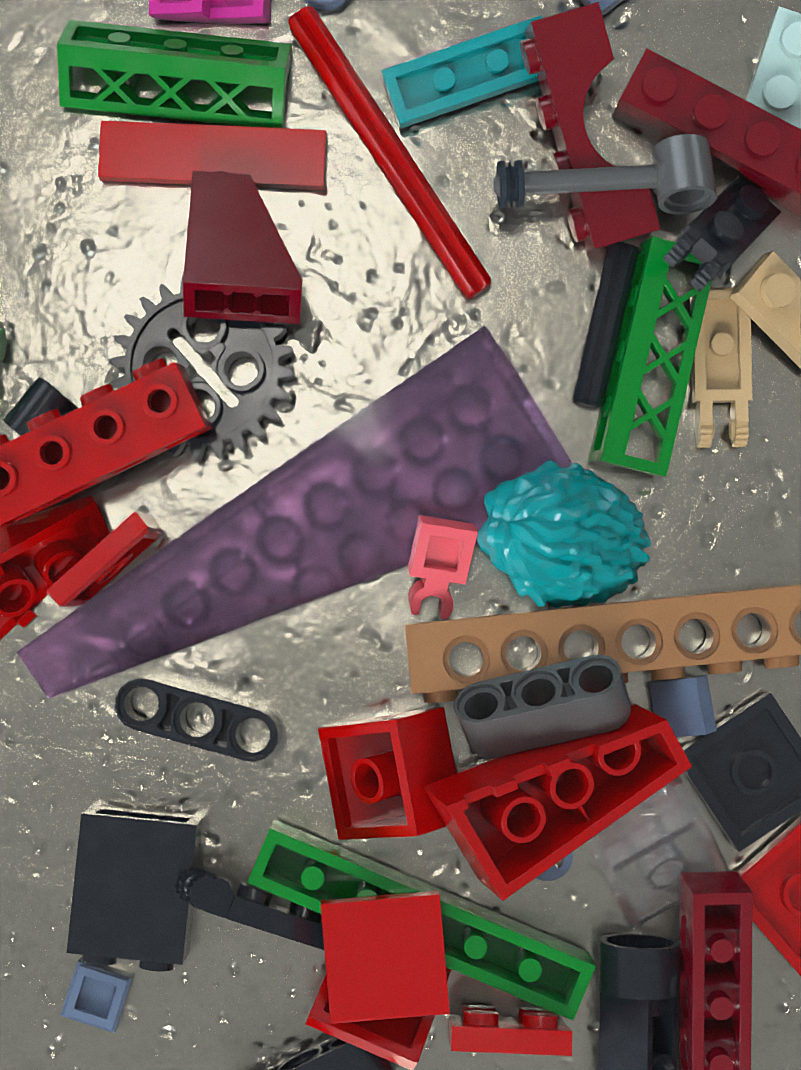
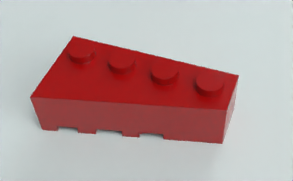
M634 704L631 705V715L627 722L613 731L498 757L423 786L477 879L504 901L690 769L692 765L667 719Z

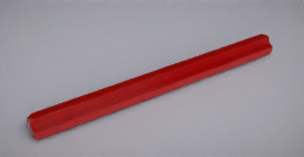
M306 6L295 12L288 19L290 30L463 295L470 299L484 292L491 285V277L315 8Z

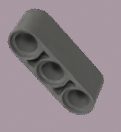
M590 655L468 685L455 699L454 709L471 751L479 757L497 758L618 729L627 722L631 715V702L618 662L609 656Z

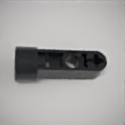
M618 933L600 938L599 1070H677V1017L681 967V942L667 936L644 933Z

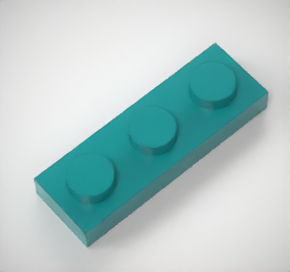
M542 15L381 70V77L399 128L422 122L539 81L537 73L528 75L521 55L520 41L527 39L525 30L532 21L542 19Z

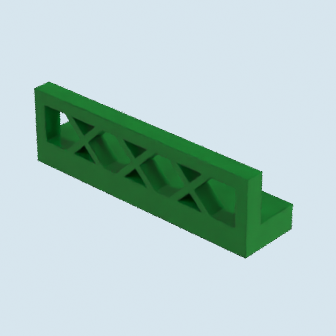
M68 20L57 41L59 107L244 127L283 128L286 80L291 66L292 44ZM73 66L93 68L108 84L98 92L74 90ZM114 71H121V73L117 75ZM135 73L148 74L164 90L154 98L138 97L125 81ZM170 77H176L177 79L173 81ZM192 79L204 80L213 87L219 96L210 104L194 103L181 88ZM226 83H231L233 85L229 87ZM249 85L273 88L272 111L250 109L237 94Z
M652 236L638 245L639 253L604 403L600 406L587 463L607 468L619 466L659 477L667 476L712 282L711 280L701 292L693 288L678 297L667 278L669 264L663 259L677 242ZM692 253L684 259L700 264L699 268L703 265ZM664 293L669 303L659 309L662 294ZM692 297L688 313L683 302ZM673 309L685 330L682 343L665 353L654 334L657 318ZM651 349L656 359L646 365L649 350ZM679 353L675 369L670 358ZM661 365L672 386L669 398L652 408L641 390L644 374ZM638 404L641 411L643 412V415L634 419L636 406ZM666 409L662 425L657 414ZM646 421L649 422L659 439L654 462L625 455L631 430Z

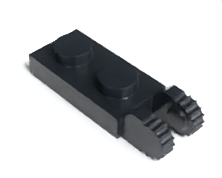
M739 175L717 196L716 201L710 207L704 209L676 239L678 242L663 259L671 267H674L692 253L703 265L694 274V279L690 284L701 292L715 276L720 278L778 217L781 211L768 200L762 190L751 185L742 175Z
M190 867L188 870L184 869V872L179 873L178 879H175L177 883L174 887L177 888L176 893L180 895L179 898L199 910L201 909L207 913L324 950L322 916L320 913L294 902L290 903L288 909L270 904L273 896L272 893L244 883H240L237 893L233 892L227 880L217 877L212 872L201 871L199 868L194 869Z

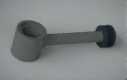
M696 134L675 135L657 143L652 149L653 165L524 172L522 160H515L514 166H511L509 160L508 167H505L504 161H497L496 176L492 180L493 191L497 194L500 209L506 208L507 202L510 203L511 208L513 202L516 203L517 208L524 207L525 195L653 188L654 193L657 194L659 208L666 213L680 215L704 210L710 207L717 199L710 143L705 137Z

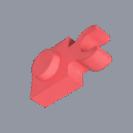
M419 515L407 567L410 576L422 578L412 585L408 593V603L412 614L419 615L421 603L426 597L436 596L440 598L438 603L440 618H449L453 610V599L448 588L449 582L466 585L478 534L475 524Z

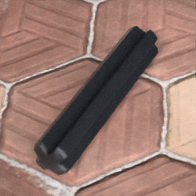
M617 242L610 244L607 248L573 394V401L582 406L599 408L604 403L639 253L638 247L629 243Z

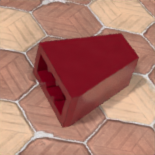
M193 171L183 272L184 317L300 324L302 278L251 175L225 171Z

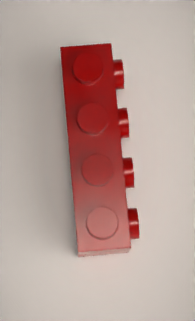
M164 358L154 360L132 372L135 380L132 383L115 391L111 384L95 388L79 397L82 407L63 416L59 409L43 413L26 423L30 432L9 441L6 434L0 435V528H6L212 429L213 427L183 365L176 362L166 365Z

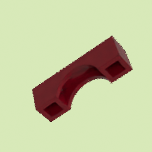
M599 2L532 21L525 30L527 39L520 41V50L528 75L538 74L543 96L536 97L538 116L544 131L553 130L559 151L551 154L553 169L616 167L600 156L591 144L585 130L583 117L584 102L591 83L598 73L614 60ZM650 188L570 193L574 207L567 209L568 223L575 242L584 241L586 251L661 229Z
M646 48L618 101L612 117L659 142L668 137L681 134H696L705 137L710 143L711 155L721 159L744 174L757 188L765 193L769 200L801 216V129Z

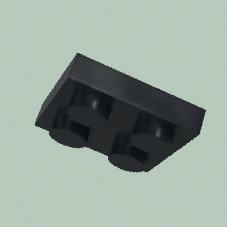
M767 691L716 724V732L700 735L682 747L692 765L684 773L738 852L801 811V737L771 692Z

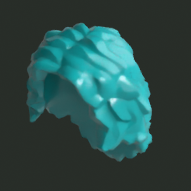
M551 460L547 461L535 471L526 472L513 480H507L498 484L496 489L488 491L484 496L488 519L477 534L479 547L482 552L490 556V561L498 570L509 575L518 595H528L538 607L545 606L546 602L556 609L561 606L574 604L586 606L590 602L605 603L608 598L626 591L628 584L638 582L637 570L650 561V556L643 551V549L651 546L650 537H648V533L644 529L643 513L638 511L636 504L629 501V496L620 489H617L614 484L597 477L591 470H583L582 465L577 462L572 463L569 467H559L557 463Z

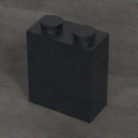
M92 806L81 813L67 953L82 955V962L99 966L114 965L117 962V958L139 960V967L141 969L158 972L171 971L174 964L183 965L190 951L194 907L179 898L180 895L176 893L177 888L174 885L177 883L175 879H178L179 873L184 872V869L188 870L190 867L198 868L203 818Z

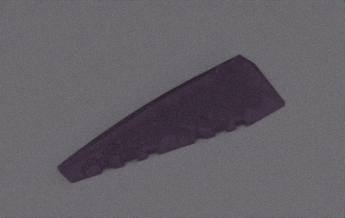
M483 326L184 532L24 646L17 653L47 698L58 696L407 566L419 515L473 523L477 531H479L488 519L484 504V496L488 491L496 489L497 485L504 481L513 480L526 472L535 471L547 461L551 460L557 463L559 467H569L572 461L518 372L486 326Z

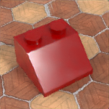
M444 707L404 711L318 728L338 840L420 836L446 827L423 786L457 774Z

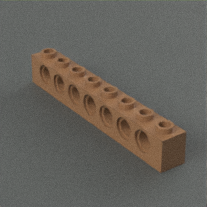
M801 584L406 623L405 633L411 693H423L424 703L454 701L458 696L457 690L464 689L476 682L569 661L564 652V644L571 633L583 630L591 636L594 643L592 655L609 656L618 662L625 683H629L628 672L650 670L651 680H666L686 677L685 667L707 665L708 674H726L743 671L742 661L764 659L766 669L799 666L801 638L795 631L794 621L797 614L801 611ZM751 613L760 620L762 634L756 643L746 646L737 636V625L743 616ZM691 619H696L704 626L706 639L698 650L689 652L681 645L679 632L684 623ZM633 625L644 627L650 637L647 651L639 657L628 656L622 647V636ZM520 636L530 637L536 643L538 649L535 662L524 669L512 667L508 662L506 654L510 642ZM462 642H471L477 645L481 651V664L477 670L470 674H459L449 664L451 650Z

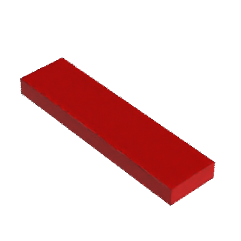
M101 120L98 177L101 181L191 185L193 171H225L235 174H250L257 188L324 190L327 133L326 130Z

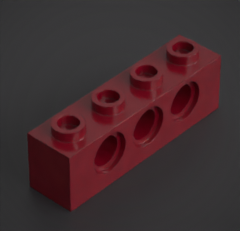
M737 871L680 872L679 1070H751L753 892Z

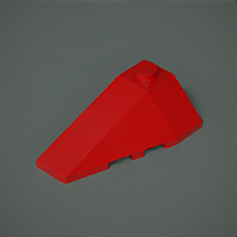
M91 496L35 513L6 528H0V640L17 624L23 628L37 616L33 609L48 596L46 590L110 534L99 508Z

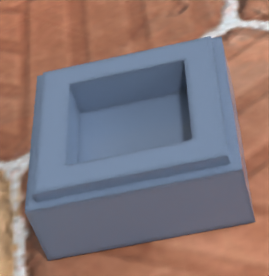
M707 674L648 682L653 712L667 719L676 737L707 735L717 731Z
M81 957L77 962L60 1016L115 1033L135 974L111 966L86 964L82 962Z

